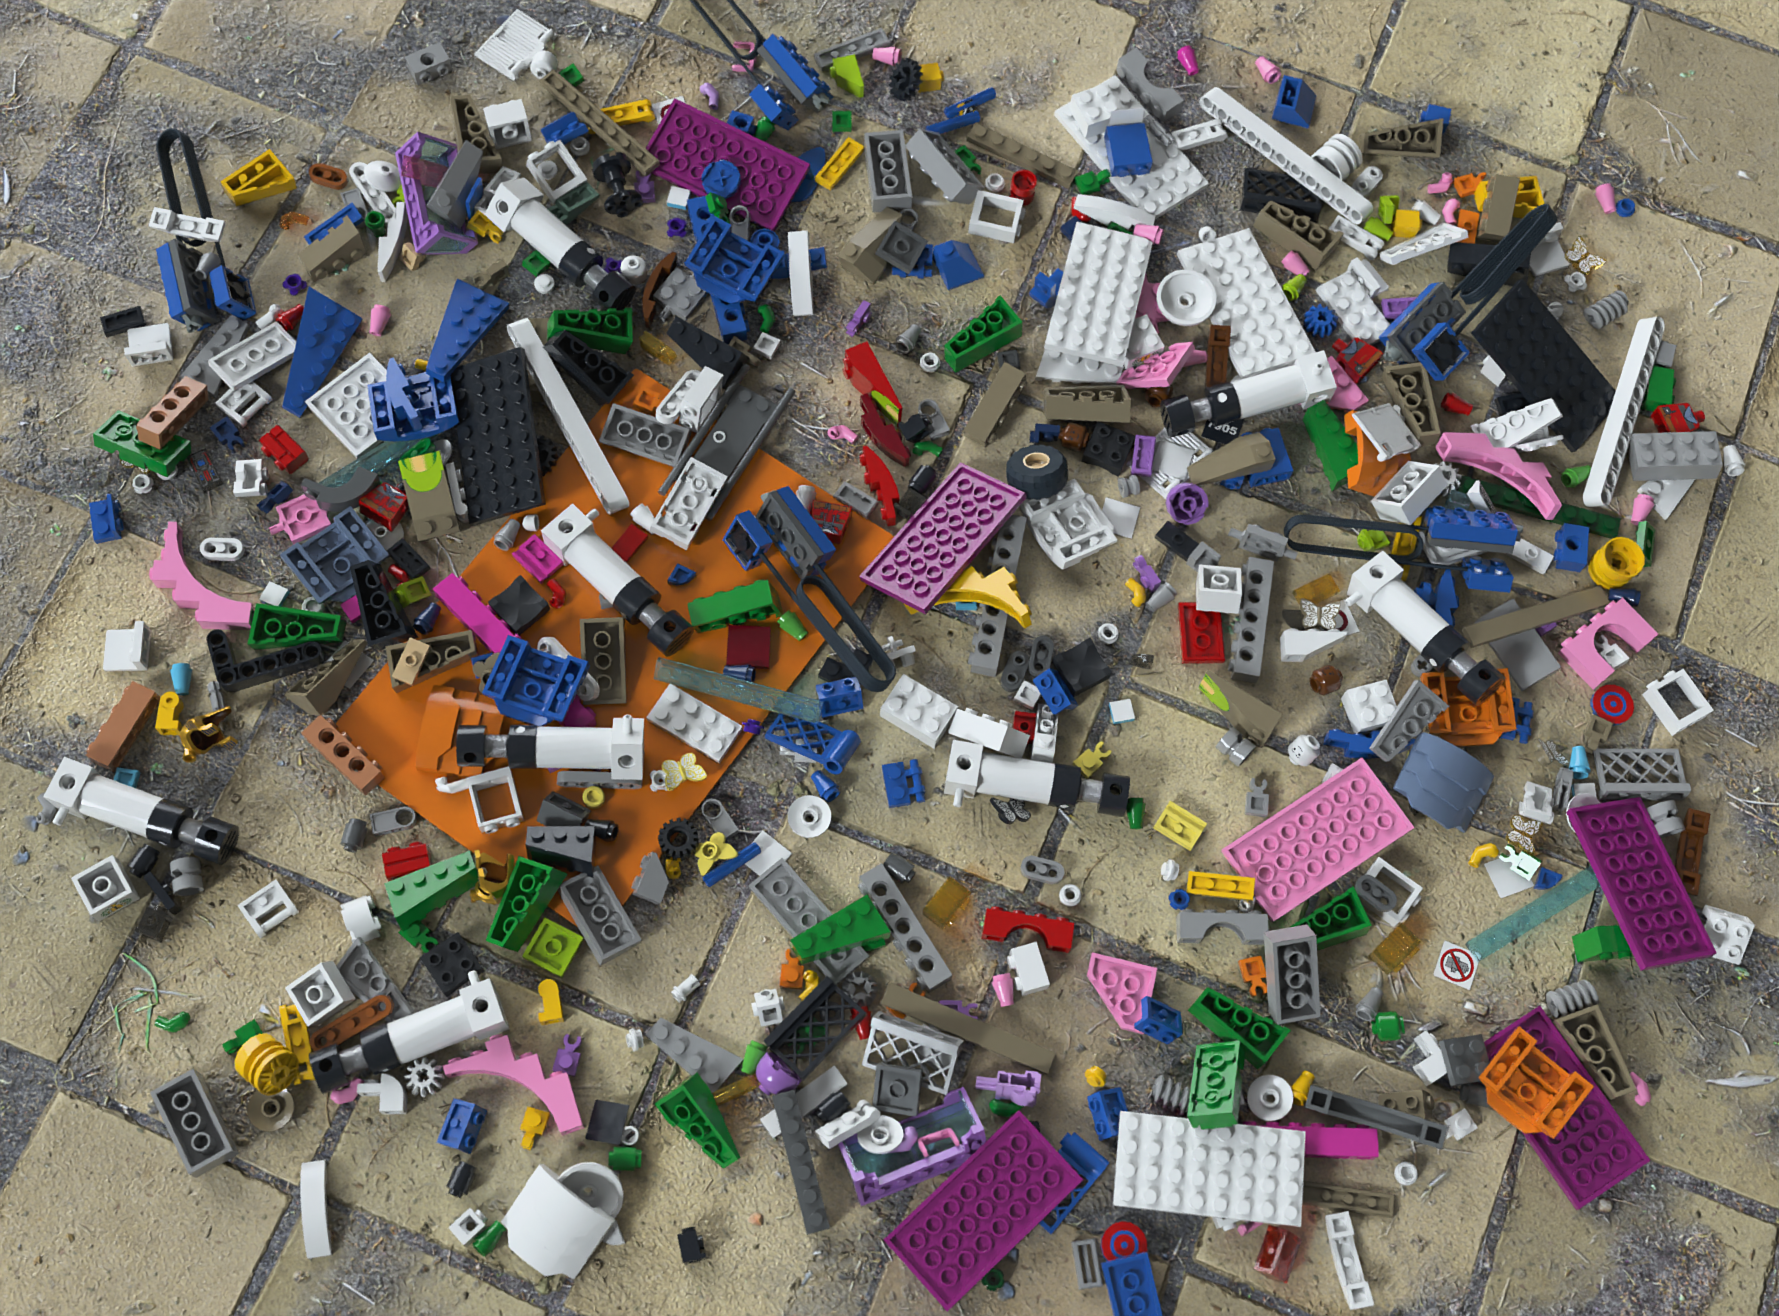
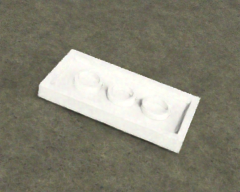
M1350 270L1317 287L1316 292L1326 306L1328 305L1329 310H1335L1334 315L1338 316V322L1352 340L1357 337L1371 346L1381 341L1378 337L1390 324Z
M276 321L209 359L208 364L235 392L293 358L296 341Z
M671 683L646 717L650 723L719 764L743 729V726Z

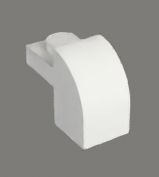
M1426 1030L1414 1038L1426 1059L1415 1065L1413 1069L1424 1085L1428 1086L1445 1075L1447 1071L1441 1049L1437 1046L1438 1041Z
M381 1074V1083H379V1080L368 1079L364 1083L357 1084V1093L360 1096H380L379 1111L383 1115L407 1114L406 1090L394 1077Z

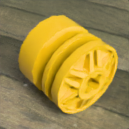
M1625 537L1612 538L1591 556L1588 562V572L1591 579L1604 589L1621 588L1642 571L1645 557L1639 545L1631 539Z
M265 1033L250 1038L242 1045L235 1058V1069L240 1076L250 1082L261 1094L270 1096L282 1092L292 1083L299 1069V1060L293 1052L284 1047L276 1038Z

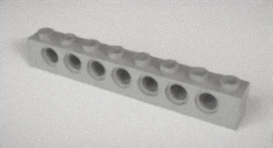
M1011 515L999 529L998 537L993 538L991 550L995 551L994 557L989 556L987 569H991L990 575L1005 567L1009 574L1012 572L1016 576L1027 517ZM1009 535L1013 539L1007 540L1003 536ZM1000 554H1007L1009 558L1004 559L1000 557ZM980 603L979 607H983V612L977 615L975 626H979L978 633L974 632L972 645H975V651L970 652L968 664L972 665L970 671L972 673L995 677L1008 614L993 606ZM995 610L998 614L993 616L988 611ZM991 629L994 631V634L988 635L984 630ZM986 648L991 653L983 654L980 650Z

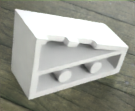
M966 708L965 711L956 710L948 732L949 734L1013 757L1022 758L1030 735L1011 728L1012 723L1000 719L999 723L994 722V717L986 714L979 717L977 716L978 712Z

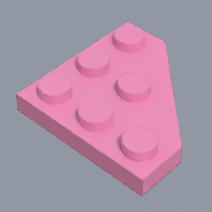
M1193 342L1175 343L1168 347L1170 351L1160 356L1156 353L1143 360L1144 364L1136 369H1133V367L1126 369L1116 384L1124 385L1126 389L1170 386L1195 350Z
M1333 356L1328 357L1327 360L1337 385L1331 401L1327 403L1331 410L1332 408L1340 409L1348 413L1366 405L1369 399Z
M1092 952L1087 971L1088 979L1121 1029L1144 1034L1134 1028V1023L1142 1018L1141 999L1145 996L1152 998L1157 968Z

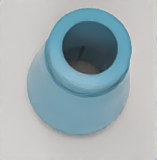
M173 664L170 673L175 693L178 696L189 695L192 676L190 664Z
M1583 746L1572 748L1569 769L1573 770L1574 779H1585L1591 771L1585 747Z

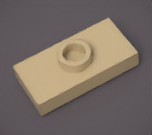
M410 637L392 678L413 686L431 646Z

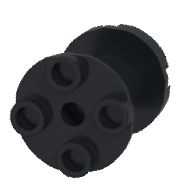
M615 152L616 156H610L609 153L604 154L593 162L592 173L597 181L606 183L607 187L614 192L604 203L605 211L623 218L629 212L643 205L642 195L636 190H625L624 188L626 184L625 176L631 170L629 157L621 152Z

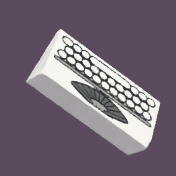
M1477 480L1467 492V495L1476 510L1495 514L1497 511L1480 481Z

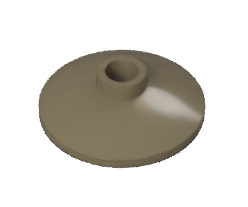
M287 1089L270 1096L261 1094L257 1090L248 1102V1118L252 1125L259 1130L266 1132L277 1131L291 1120L295 1108L294 1099ZM275 1105L277 1107L276 1112L270 1113V1107Z

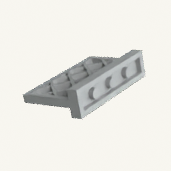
M1678 749L1593 750L1600 791L1598 792L1599 800H1624L1641 797L1642 801H1684L1691 792L1690 783L1685 781ZM1600 755H1607L1613 762L1608 766L1601 761ZM1627 755L1634 762L1629 766L1620 757ZM1648 755L1655 762L1650 766L1641 757ZM1664 755L1673 756L1674 764L1672 766L1662 759ZM1615 763L1626 770L1622 775L1611 768ZM1636 763L1647 770L1643 775L1632 768ZM1657 763L1668 770L1664 776L1653 768ZM1608 772L1617 781L1615 783H1606L1604 775ZM1629 772L1634 777H1636L1638 781L1636 783H1630L1628 780L1624 778V776ZM1650 772L1655 777H1657L1659 781L1657 783H1651L1649 780L1645 778V776ZM1671 772L1678 778L1679 783H1672L1666 776Z
M880 1011L876 1013L871 1021L870 1026L872 1028L862 1066L876 1070L877 1063L869 1061L870 1054L875 1050H878L883 1059L880 1063L890 1064V1061L899 1057L904 1067L914 1068L918 1065L921 1066L926 1075L922 1077V1087L947 1095L964 1040ZM877 1030L885 1032L889 1040L879 1044L876 1038ZM899 1038L906 1039L910 1048L901 1052L895 1040ZM891 1043L896 1055L887 1058L882 1047ZM921 1045L928 1047L931 1053L930 1056L924 1059L921 1058L916 1049ZM912 1050L918 1062L909 1066L903 1054ZM942 1053L952 1055L951 1063L943 1067L938 1055ZM934 1058L939 1069L930 1073L924 1062ZM941 1072L946 1080L944 1087L937 1085L932 1076Z

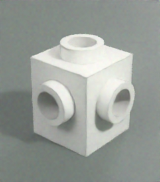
M765 989L754 993L756 1002L751 1003L754 1017L759 1016L761 1027L782 1022L781 1010H785L783 997H778L776 989Z

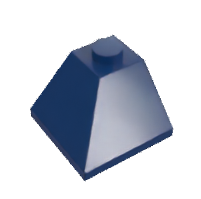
M950 240L934 246L932 259L948 291L984 278V274L969 244Z

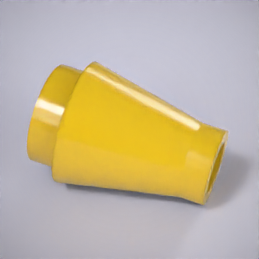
M1303 1071L1290 1087L1293 1093V1104L1303 1106L1306 1103L1310 1086L1315 1079L1312 1073Z

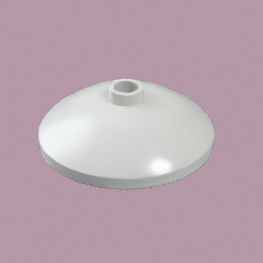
M1177 270L1168 274L1161 281L1156 299L1159 310L1169 321L1181 326H1194L1204 322L1212 314L1216 305V291L1210 280L1203 274L1193 270ZM1181 302H1186L1187 305L1184 306L1181 304Z
M592 1162L580 1163L565 1170L557 1179V1181L592 1208L598 1206L614 1219L618 1215L623 1203V1188L617 1175L608 1167ZM589 1187L592 1191L585 1192L584 1189Z

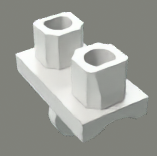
M892 636L887 637L888 644L882 645L881 648L884 651H891L887 653V656L893 664V659L900 657L903 667L915 664L913 652L916 650L914 645L897 650V647L903 645L902 640L894 641Z

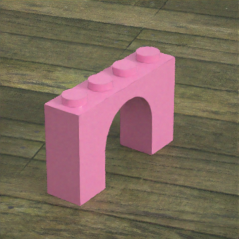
M1621 598L1617 603L1614 600L1604 608L1606 610L1605 613L1601 614L1598 612L1590 619L1591 624L1588 627L1585 624L1575 632L1577 634L1575 638L1568 637L1561 644L1563 648L1558 652L1593 690L1615 671L1597 652L1594 645L1595 633L1609 631L1617 634L1636 654L1658 635L1624 598Z

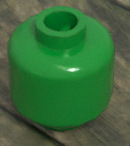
M1396 1011L1377 1013L1375 1021H1371L1373 1035H1378V1039L1382 1042L1400 1040L1402 1034H1405L1403 1016H1399Z

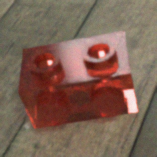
M1269 1225L1253 1269L1268 1279L1287 1284L1302 1239L1287 1229Z

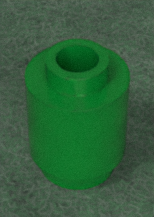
M614 1147V1152H609L608 1166H613V1171H635V1169H641L642 1150H636V1147Z

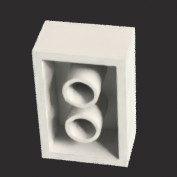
M1408 461L1378 492L1371 502L1380 519L1411 525L1443 491L1448 483L1439 466Z
M903 674L882 705L880 717L935 749L953 721L958 706Z

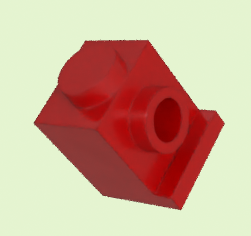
M1015 711L1012 728L1030 735L1027 745L1032 744L1037 713ZM1020 727H1027L1028 729L1022 730Z

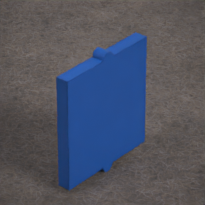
M480 177L477 178L465 201L468 221L475 214L474 207L484 196L482 178Z

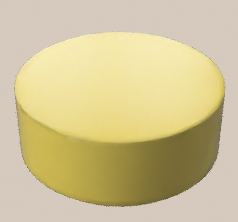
M590 786L583 792V801L588 808L597 809L604 804L605 795L600 787Z

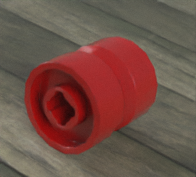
M1029 170L1015 172L1012 176L1009 197L1024 200L1023 206L1032 203L1037 184L1036 176Z

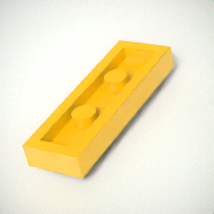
M848 137L815 176V182L831 191L864 152V146Z
M1189 871L1188 894L1253 901L1255 878Z

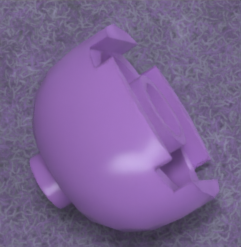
M1186 482L1174 486L1168 493L1165 502L1170 516L1175 521L1185 525L1194 524L1201 520L1209 504L1208 496L1203 489L1195 484Z
M767 1051L757 1064L756 1076L761 1083L759 1088L767 1095L771 1093L777 1095L792 1091L802 1081L794 1071L791 1072L786 1064L772 1052L768 1053Z

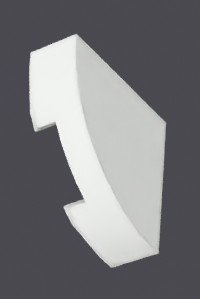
M617 1221L602 1240L609 1245L625 1244Z

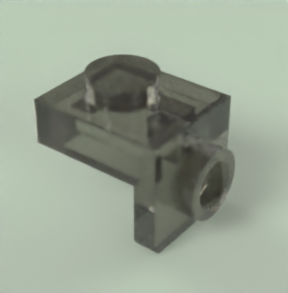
M909 487L899 504L895 502L893 506L898 509L896 513L907 520L908 517L911 518L927 498Z

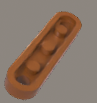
M377 995L314 1032L310 1038V1047L313 1051L335 1043L341 1045L388 1017L394 1009L393 1000L387 995ZM382 1002L386 1004V1008L384 1011L380 1009V1004ZM323 1037H325L327 1040L325 1046L321 1044V1039Z

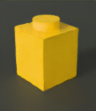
M938 62L920 65L922 66L920 72L923 75L920 77L922 83L919 85L920 90H918V93L941 90L944 73L943 70L939 69Z
M1396 209V214L1393 216L1391 224L1392 237H1415L1422 228V219H1419V211Z

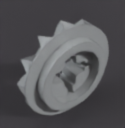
M863 971L853 972L845 978L842 984V991L858 1006H868L876 998L877 983L871 975ZM866 982L864 986L865 993L863 994L862 992H859L858 994L853 996L855 994L856 988L852 983L860 986L861 984Z

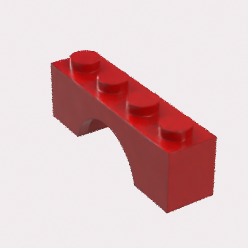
M992 906L991 909H986L981 939L1004 942L1011 932L1018 929H1029L1041 936L1047 950L1069 953L1072 945L1074 923L1069 922V919L1057 917L1055 920L1047 918L1048 916L1044 914H1034V916L1026 915V912L1021 910L1007 912L1001 907Z

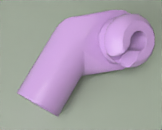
M704 83V85L700 86V92L703 95L709 96V108L716 110L719 104V92L711 83Z
M912 1126L906 1127L900 1146L889 1153L909 1151L918 1139L916 1129Z

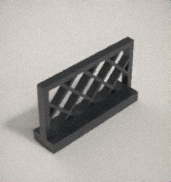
M1245 168L1240 211L1259 213L1269 201H1273L1293 210L1295 215H1304L1310 218L1309 221L1317 222L1321 210L1320 198L1289 174ZM1248 175L1256 176L1258 180L1253 182ZM1268 179H1275L1278 183L1272 185ZM1287 182H1294L1297 186L1291 188ZM1263 183L1267 189L1262 191L1257 185ZM1282 186L1286 192L1281 194L1276 188ZM1253 189L1256 193H1251L1247 191ZM1301 189L1305 195L1300 197L1295 191ZM1272 192L1276 196H1270L1266 194ZM1288 195H1292L1295 199H1289L1286 197ZM1310 197L1314 202H1308L1305 200Z
M826 976L763 1041L774 1054L804 1081L867 1016V1013ZM837 993L841 997V1005L829 1006V999ZM855 1009L859 1013L853 1020H845V1010ZM841 1010V1021H829V1011ZM817 1011H825V1022H813V1015ZM841 1025V1033L838 1036L829 1037V1026ZM825 1026V1037L813 1038V1027ZM810 1027L809 1038L797 1039L798 1031L801 1028ZM813 1042H825V1049L821 1053H813ZM794 1043L793 1054L783 1055L779 1051L785 1044ZM797 1043H809V1053L797 1054ZM809 1058V1066L801 1072L797 1068V1059Z

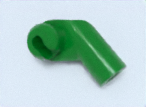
M995 1098L989 1103L992 1113L1005 1118L1012 1116L1024 1107L1014 1102L1008 1104Z

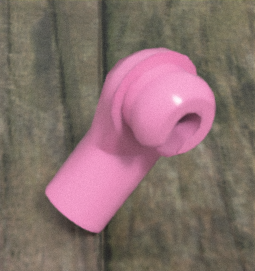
M1449 172L1443 173L1439 183L1428 184V193L1448 191L1453 183V175Z
M1456 199L1448 200L1442 210L1445 222L1453 226L1457 223L1453 213L1457 208H1460V202Z
M845 425L833 426L828 430V436L831 439L845 438L854 444L859 438L857 434Z
M1632 1071L1630 1076L1638 1092V1095L1635 1096V1101L1640 1106H1644L1651 1100L1648 1084Z
M353 1077L348 1088L332 1091L331 1100L336 1104H344L355 1100L358 1095L357 1084L364 1083V1081Z

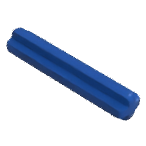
M993 87L985 89L946 107L944 113L950 119L959 115L961 110L972 105L976 107L994 99L996 91ZM973 99V101L957 108V105Z
M978 111L970 112L926 126V130L942 134L980 122V114Z
M753 842L741 850L736 858L728 859L704 875V883L711 887L760 854L761 848L756 842Z

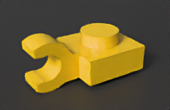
M477 211L467 224V228L482 237L488 234L490 239L497 244L503 238L501 236L504 232L480 211Z
M527 1106L520 1127L521 1131L526 1132L521 1142L522 1148L532 1150L536 1135H544L550 1117L549 1112Z

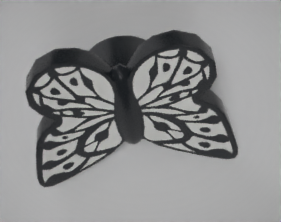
M993 797L989 800L999 812V819L1005 824L1011 825L1016 819L1026 822L1031 817V813L1024 809V800L1011 798L1008 802H1004Z

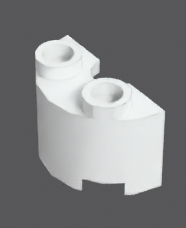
M262 459L236 461V482H234L233 490L235 497L266 496L268 490L265 480L269 479V472L267 467H263Z
M1527 781L1523 789L1525 791L1524 800L1519 803V814L1551 824L1554 818V812H1552L1554 805L1552 789Z
M365 895L340 905L343 910L341 911L347 931L350 932L352 942L358 937H361L364 942L380 937L378 929H381L382 926L378 916L373 917L372 909L375 908L371 895Z

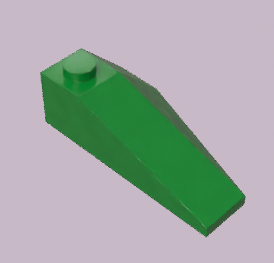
M697 1072L655 1103V1106L673 1127L677 1125L686 1133L685 1137L688 1140H695L702 1146V1151L723 1169L740 1158L713 1094Z

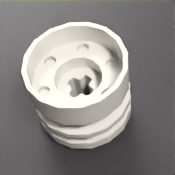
M1343 134L1332 136L1323 147L1319 148L1311 156V158L1342 181H1345L1349 174L1353 173L1363 161L1359 147L1353 140Z

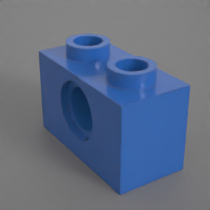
M1564 523L1556 531L1555 542H1557V548L1554 551L1553 557L1556 561V569L1581 572L1587 565L1589 527Z

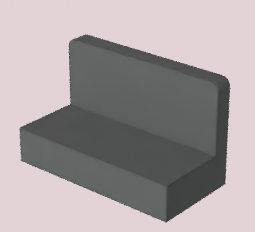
M552 791L542 802L537 822L545 826H581L589 817L591 810Z

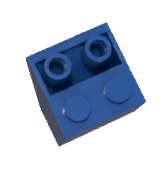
M1284 75L1279 87L1272 120L1309 128L1317 95L1302 79Z

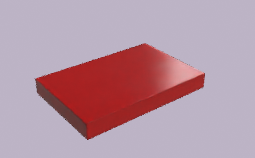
M1179 602L1178 616L1182 664L1224 663L1225 652L1221 612L1196 610V602Z

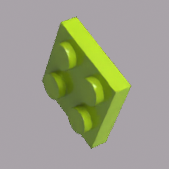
M544 917L522 957L563 978L583 943L584 937Z

